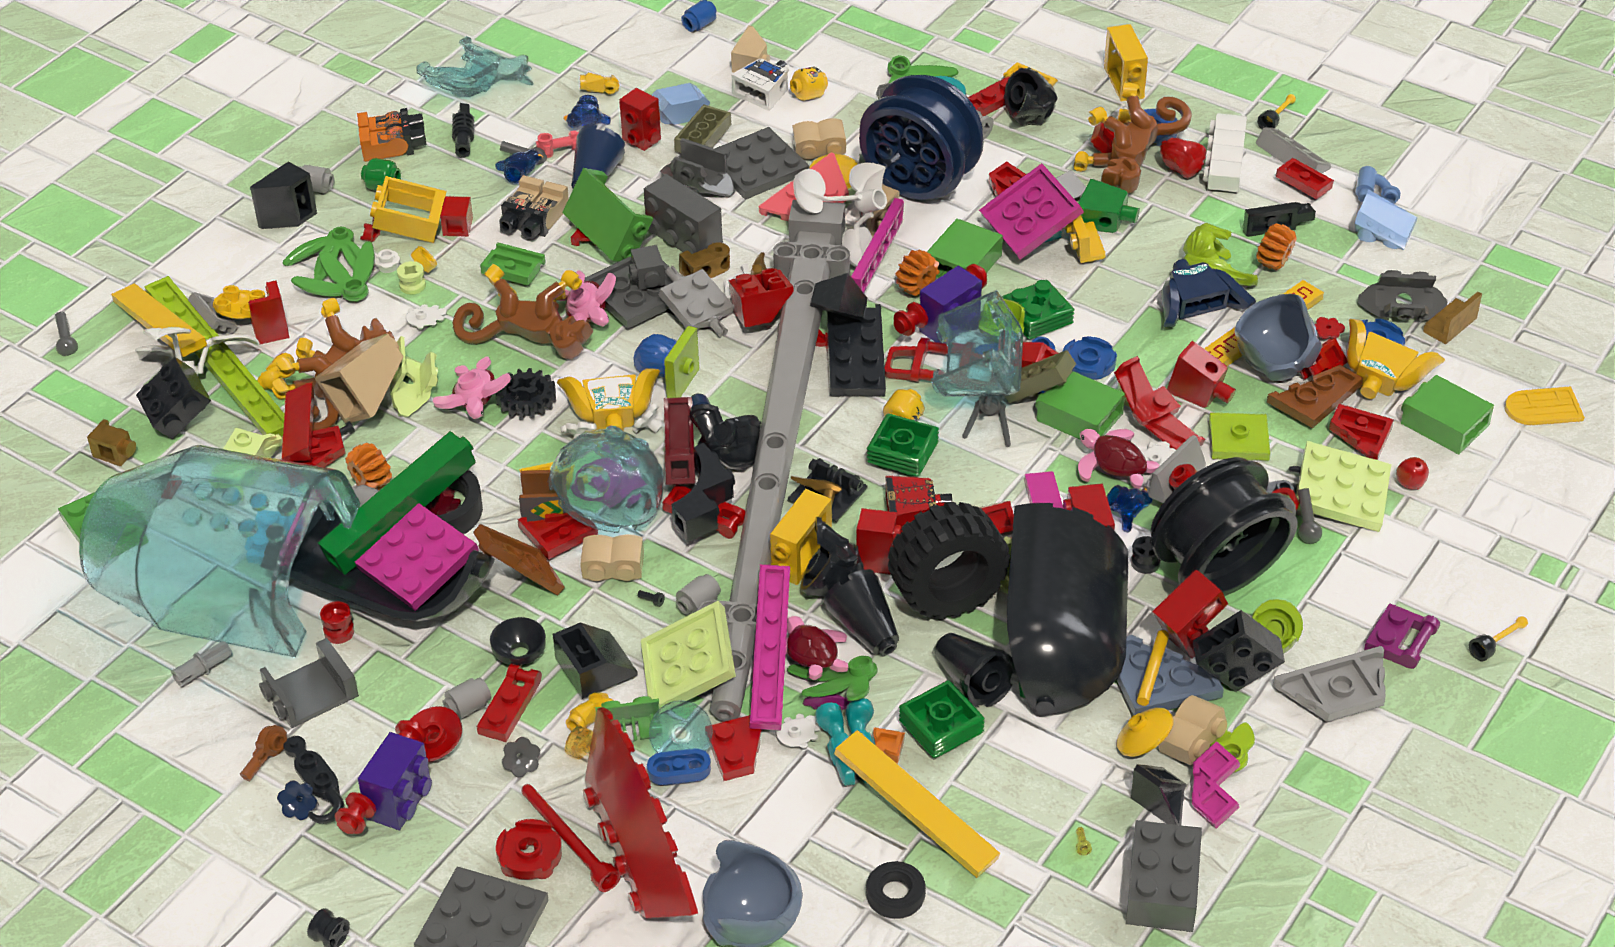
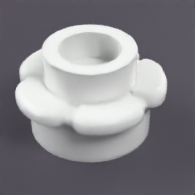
M384 249L376 255L374 263L378 266L379 271L391 273L399 267L400 257L397 252Z

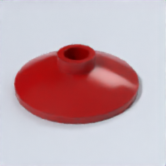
M430 707L418 712L410 719L419 723L425 733L423 743L428 762L440 759L450 753L461 738V720L453 710L447 707Z

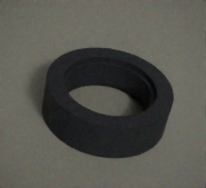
M469 469L448 486V488L459 491L465 496L462 505L449 513L437 515L462 534L469 532L478 523L483 511L480 484L477 477Z

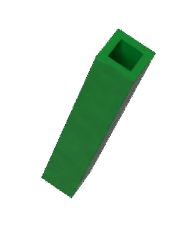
M449 431L318 542L326 560L346 575L356 566L355 561L418 503L425 507L476 463L472 454L474 449L472 444L464 436L459 438Z

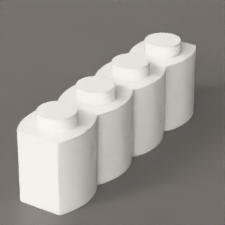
M1217 113L1216 120H1211L1203 181L1208 182L1207 189L1238 192L1247 116Z

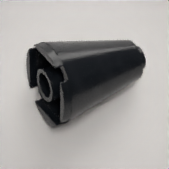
M863 569L848 575L850 581L842 586L839 581L833 585L824 598L827 610L873 654L885 656L892 653L897 648L899 635L879 577L874 571Z
M955 633L945 634L937 641L935 656L973 706L979 707L978 705L991 707L1001 701L1010 691L1013 685L1010 683L1012 673L1016 675L1015 666L1010 654Z

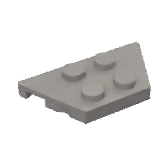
M1382 646L1274 676L1273 686L1327 722L1384 706L1386 698L1384 685L1385 667H1383L1384 648Z

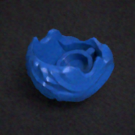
M652 334L646 337L634 352V367L639 372L647 368L659 369V375L664 378V359L677 341L661 334Z

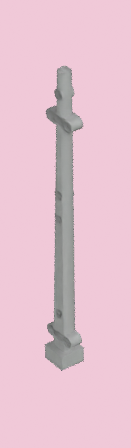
M793 200L789 216V242L777 243L773 248L774 268L780 269L788 278L789 282L793 285L794 292L782 307L730 601H719L725 607L736 677L713 689L710 711L721 721L736 719L741 714L755 645L760 564L771 565L770 533L780 522L823 312L822 309L810 306L814 286L817 282L845 273L850 275V251L842 246V237L845 232V203L823 202L822 211L812 214L803 210L797 200ZM718 600L705 601L699 606L698 610Z

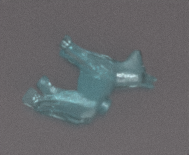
M468 36L459 41V44L466 51L461 56V59L467 62L464 68L432 67L426 61L416 67L417 74L425 77L426 82L430 85L451 91L453 95L460 98H470L482 91L487 92L493 84L500 80L519 81L527 85H533L532 80L526 75L527 72L532 70L531 66L528 65L529 58L527 55L506 58L496 52L475 45Z

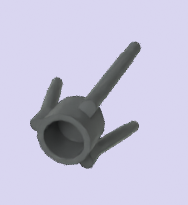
M989 385L981 390L979 400L975 402L974 410L962 434L964 439L968 437L980 411L987 415L999 412L1006 447L1011 446L1005 413L1006 404L1001 402L1002 392L999 388Z

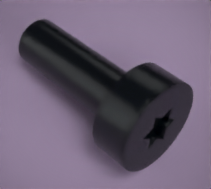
M347 421L345 426L340 428L341 436L348 432L350 434L355 432L350 421Z
M639 590L637 594L639 598L653 601V604L659 607L663 605L665 595L660 592L652 594Z

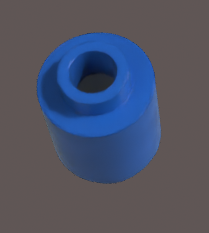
M699 1L684 11V15L681 16L683 26L689 32L699 31L716 19V7L710 1Z

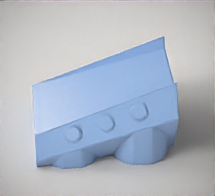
M691 83L657 89L652 94V96L659 99L660 121L664 124L676 125L689 122L703 104L708 106L710 104V101L700 89Z
M1368 189L1361 208L1357 213L1355 231L1358 232L1357 236L1361 241L1374 242L1379 240L1388 248L1404 250L1418 217Z

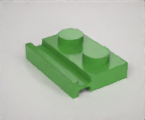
M497 242L496 249H492L481 263V273L485 274L488 268L495 264L505 273L501 279L529 286L540 271V266L546 263L545 254Z

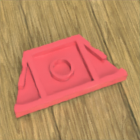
M831 152L809 168L816 170L823 177L826 186L824 196H849V191L834 153ZM794 180L759 205V213L767 216L768 212L781 216V220L789 221L792 201L796 200L793 189ZM833 201V202H834V203H844V202H846V201Z

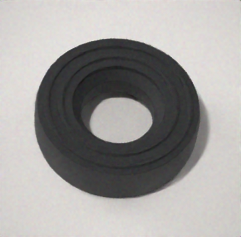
M899 861L883 863L877 866L867 879L866 897L868 903L881 916L892 919L911 916L921 908L925 900L926 884L924 878L917 868L908 863ZM898 881L904 883L909 891L902 898H890L885 895L883 888L889 882Z

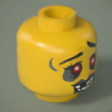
M815 66L796 70L790 81L792 93L802 101L820 98L828 86L826 74Z

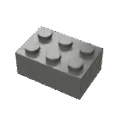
M667 174L643 188L645 215L653 218L648 230L650 233L657 235L680 251L685 252L688 250L691 254L707 249L712 243H723L721 207Z
M1135 821L1126 924L1193 932L1198 897L1201 827Z

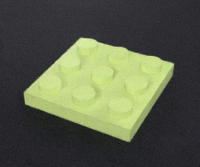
M1307 441L1304 448L1297 490L1309 488L1313 514L1380 532L1383 525L1392 464Z
M719 601L641 639L647 693L652 699L659 698V714L736 677L725 607Z

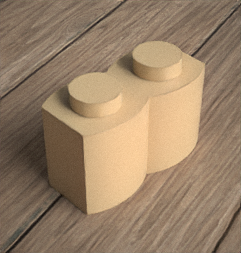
M830 118L818 123L803 121L792 125L795 152L803 160L815 159L831 152L841 155L846 153V137L841 119Z
M628 534L616 537L606 535L584 537L580 563L582 578L592 581L608 580L611 578L630 581L642 578L644 559L643 538Z
M1194 695L1189 696L1180 705L1175 716H1173V727L1165 740L1158 745L1161 753L1192 766L1193 762L1210 747V744L1225 733L1227 720L1224 708Z

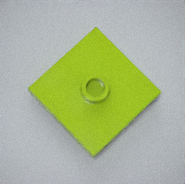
M686 327L664 359L667 398L681 397L700 369L696 327Z
M1210 413L1209 427L1212 459L1240 457L1246 460H1270L1267 414Z

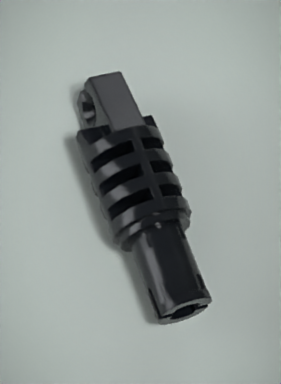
M460 103L458 113H453L452 138L455 141V154L459 157H467L470 154V142L474 139V116L470 114V105Z

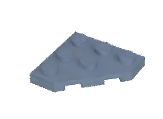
M1134 635L1127 636L1126 658L1122 672L1116 680L1133 716L1152 708H1165L1167 710L1178 708L1191 695L1206 701L1223 697L1224 689L1217 678L1200 666L1183 660L1182 654L1165 648L1149 704L1147 706L1139 705L1136 700L1153 647L1143 644V639Z

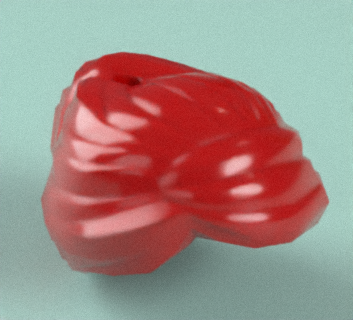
M1170 138L1167 141L1161 142L1160 155L1164 164L1178 172L1183 178L1189 179L1194 177L1202 170L1207 154L1206 148L1203 145L1179 138Z

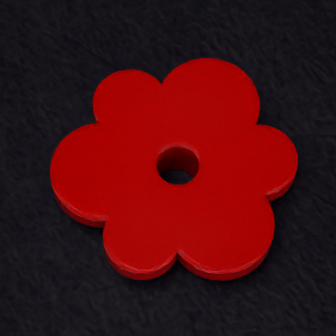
M1319 317L1316 320L1317 335L1322 339L1338 338L1345 331V326L1342 323H1338L1336 318Z

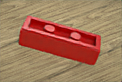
M312 382L286 392L282 461L311 460L315 397Z

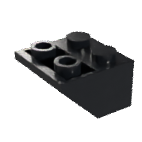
M289 161L250 186L257 224L260 229L298 227L317 214L310 173Z
M580 622L552 634L555 659L582 699L592 693L600 692L638 675L636 668L610 631Z

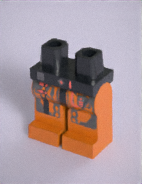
M407 108L400 109V112L391 111L385 115L368 117L367 112L357 113L359 138L364 162L372 158L384 159L400 156L404 153L407 156L414 155L413 147L427 145L422 113L408 115Z

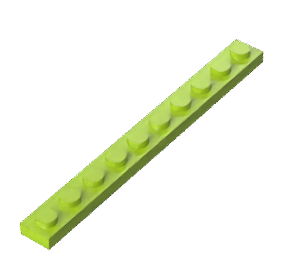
M169 276L144 286L145 291L203 335L206 340L219 336L197 312ZM225 342L210 346L204 365L262 435L271 433L274 435L279 434L282 437L284 412ZM203 348L194 352L199 357V359L201 357Z

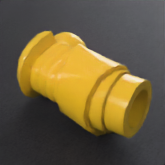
M589 72L585 75H580V90L599 93L605 91L608 94H614L619 90V81L614 75L604 77Z
M282 353L276 356L266 368V371L261 373L257 381L264 390H271L274 387L272 382L283 378L275 368L277 366L276 360L287 356L293 364L295 361L292 355Z
M606 693L590 694L589 700L570 711L569 717L566 719V726L572 732L580 733L595 722V707H601L602 703L614 700L609 698Z

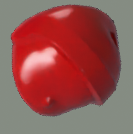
M1417 457L1405 459L1396 469L1398 482L1408 489L1418 490L1422 488L1429 476L1427 464L1424 460Z

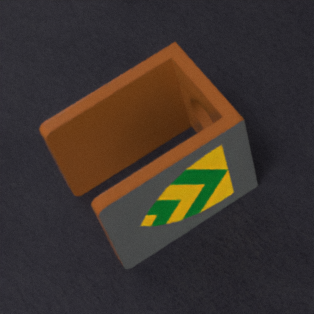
M571 469L521 471L523 495H519L521 517H527V522L544 520L545 514H562L574 510Z

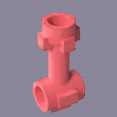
M576 130L570 131L569 136L555 139L549 133H541L537 137L538 141H535L536 147L544 150L547 158L553 156V149L571 146L572 150H574L576 137L579 132Z

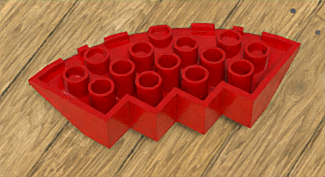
M604 707L598 708L585 775L587 788L583 789V796L587 807H593V811L600 814L602 822L597 825L602 841H607L608 845L615 848L617 856L613 857V863L618 876H623L624 880L631 884L633 892L628 893L632 909L634 912L639 911V914L645 918L698 914L686 871L682 872L680 865L676 864L674 860L678 852L675 839L672 838L669 831L664 832L662 827L663 824L667 823V818L659 798L654 799L653 796L650 797L648 792L651 789L648 773L643 763L638 764L634 761L631 752L635 751L634 745L626 732L623 733L620 722L617 719L613 720V715L608 709Z

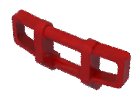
M921 337L917 346H893L889 349L885 364V377L919 382L920 379L955 384L957 388L981 391L986 386H995L998 364L996 361L975 355L976 345L967 344L966 346L932 342L930 338ZM928 352L962 357L958 374L923 369ZM914 356L911 370L893 369L891 367L895 357ZM971 364L991 370L989 381L983 382L968 379Z

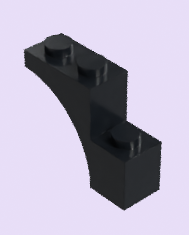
M704 443L694 447L695 468L700 475L696 485L688 494L671 504L673 525L687 542L718 529L717 516L720 514L718 504L734 498L733 485H735V477L732 471L726 469L721 464L716 452H711Z

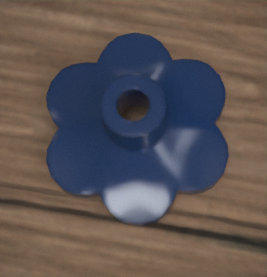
M295 780L286 783L285 790L280 791L277 796L278 802L282 805L284 816L288 818L295 816L298 820H304L308 818V813L317 807V799L312 795L313 788L310 784H300Z

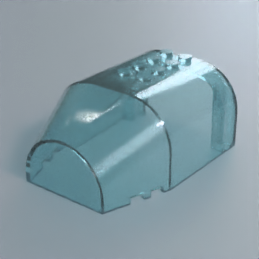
M194 445L115 474L100 485L87 507L82 523L79 544L81 568L85 579L94 590L118 605H124L133 614L145 618L152 626L159 630L216 642L225 641L231 645L296 658L307 631L289 601L288 583L294 558L318 506H320L326 519L334 520L333 513L336 511L344 527L351 528L361 503L347 477L339 470L210 446Z

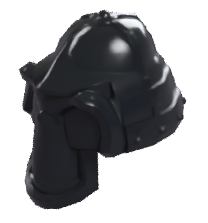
M1030 67L1019 68V70L1012 73L1006 83L1004 93L1005 105L1011 117L1022 126H1041L1044 120L1052 114L1058 99L1053 86Z
M699 404L689 409V417L701 434L698 445L704 443L711 452H716L722 465L731 470H745V468L754 464L761 428V421H759L757 416L743 415L723 421L718 406Z
M816 516L815 532L817 533V543L820 545V548L810 559L800 588L807 596L817 595L825 597L826 593L838 581L842 586L850 581L848 578L849 574L863 570L864 566L859 554L858 545L849 543V539L838 534L826 522L822 521L821 517Z

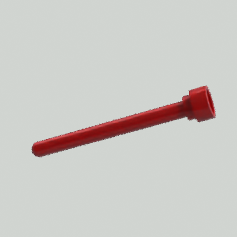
M525 784L521 789L524 797L591 870L592 883L601 892H608L613 889L620 880L616 868L611 863L600 862L536 789L530 784Z

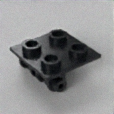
M821 458L817 460L812 459L809 463L808 468L812 472L807 479L826 480L837 484L842 489L835 494L832 505V521L837 522L868 488V485L863 484L858 475L850 474L843 468L838 469L836 465L830 467V464L824 462ZM800 484L788 497V500L795 503L805 489L823 494Z

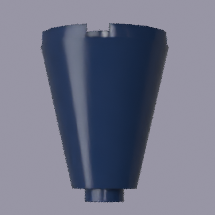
M598 125L584 126L579 130L576 137L571 183L573 189L583 168L603 171L607 176L611 174L625 154V142L619 134L609 128H605L604 131L596 129Z

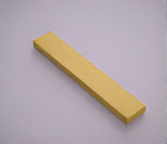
M135 283L111 294L114 303L147 329H163L167 327L190 329V334H177L182 357L207 346L203 335ZM168 335L162 336L160 339L174 350L172 338Z
M855 731L835 748L834 754L976 878L999 859L1000 852L861 732Z

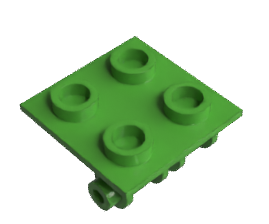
M642 696L633 699V702L620 704L619 701H608L601 704V707L608 709L612 713L613 720L617 719L620 722L623 733H627L626 725H632L634 741H637L635 723H638L640 740L656 738V734H662L660 721L654 722L659 720V698L652 699L649 696Z

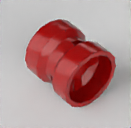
M341 601L326 604L320 611L325 638L333 644L349 641L354 635V626L349 606Z

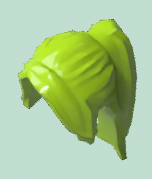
M1204 223L1201 226H1197L1191 232L1183 247V251L1186 254L1184 259L1188 261L1189 265L1204 262L1212 269L1225 271L1241 286H1257V275L1237 271L1231 267V264L1219 258L1223 257L1226 260L1231 258L1230 251L1216 239L1228 240L1231 237V231Z

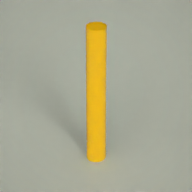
M1165 630L1157 632L1136 701L1142 706L1149 704L1169 639V633Z

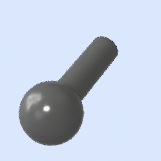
M505 141L501 142L500 151L526 158L531 164L539 165L547 160V155L541 148L533 147L528 149Z
M57 312L55 319L60 339L56 343V351L62 356H69L78 350V343L70 336L66 313Z
M1309 488L1298 489L1303 521L1299 527V537L1304 543L1314 544L1321 539L1322 528L1314 521Z

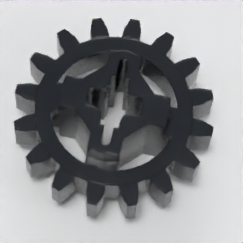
M528 368L527 372L517 369V374L514 375L508 372L511 376L510 382L495 394L496 403L500 405L501 411L505 412L508 410L510 417L517 413L520 419H523L525 414H529L531 418L535 417V412L544 414V407L552 408V401H556L555 382L551 381V376L549 374L543 376L542 370L532 373V368Z

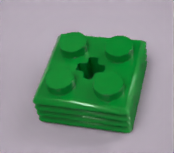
M1039 280L1033 285L1017 288L1011 293L1002 296L1003 299L1017 302L1024 307L1023 334L1028 339L1074 323L1072 319H1074L1073 315L1075 313L1073 311L1075 309L1049 280Z
M888 413L867 446V462L875 464L880 468H889L903 472L907 476H920L939 442V428Z
M950 680L899 705V721L933 758L939 757L984 732V716Z

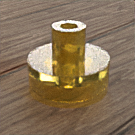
M581 725L576 726L566 740V754L576 759H581L586 754H589L593 731Z

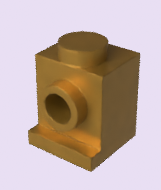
M103 419L87 436L94 458L120 467L136 450V442L130 439L129 432L110 426L109 421Z

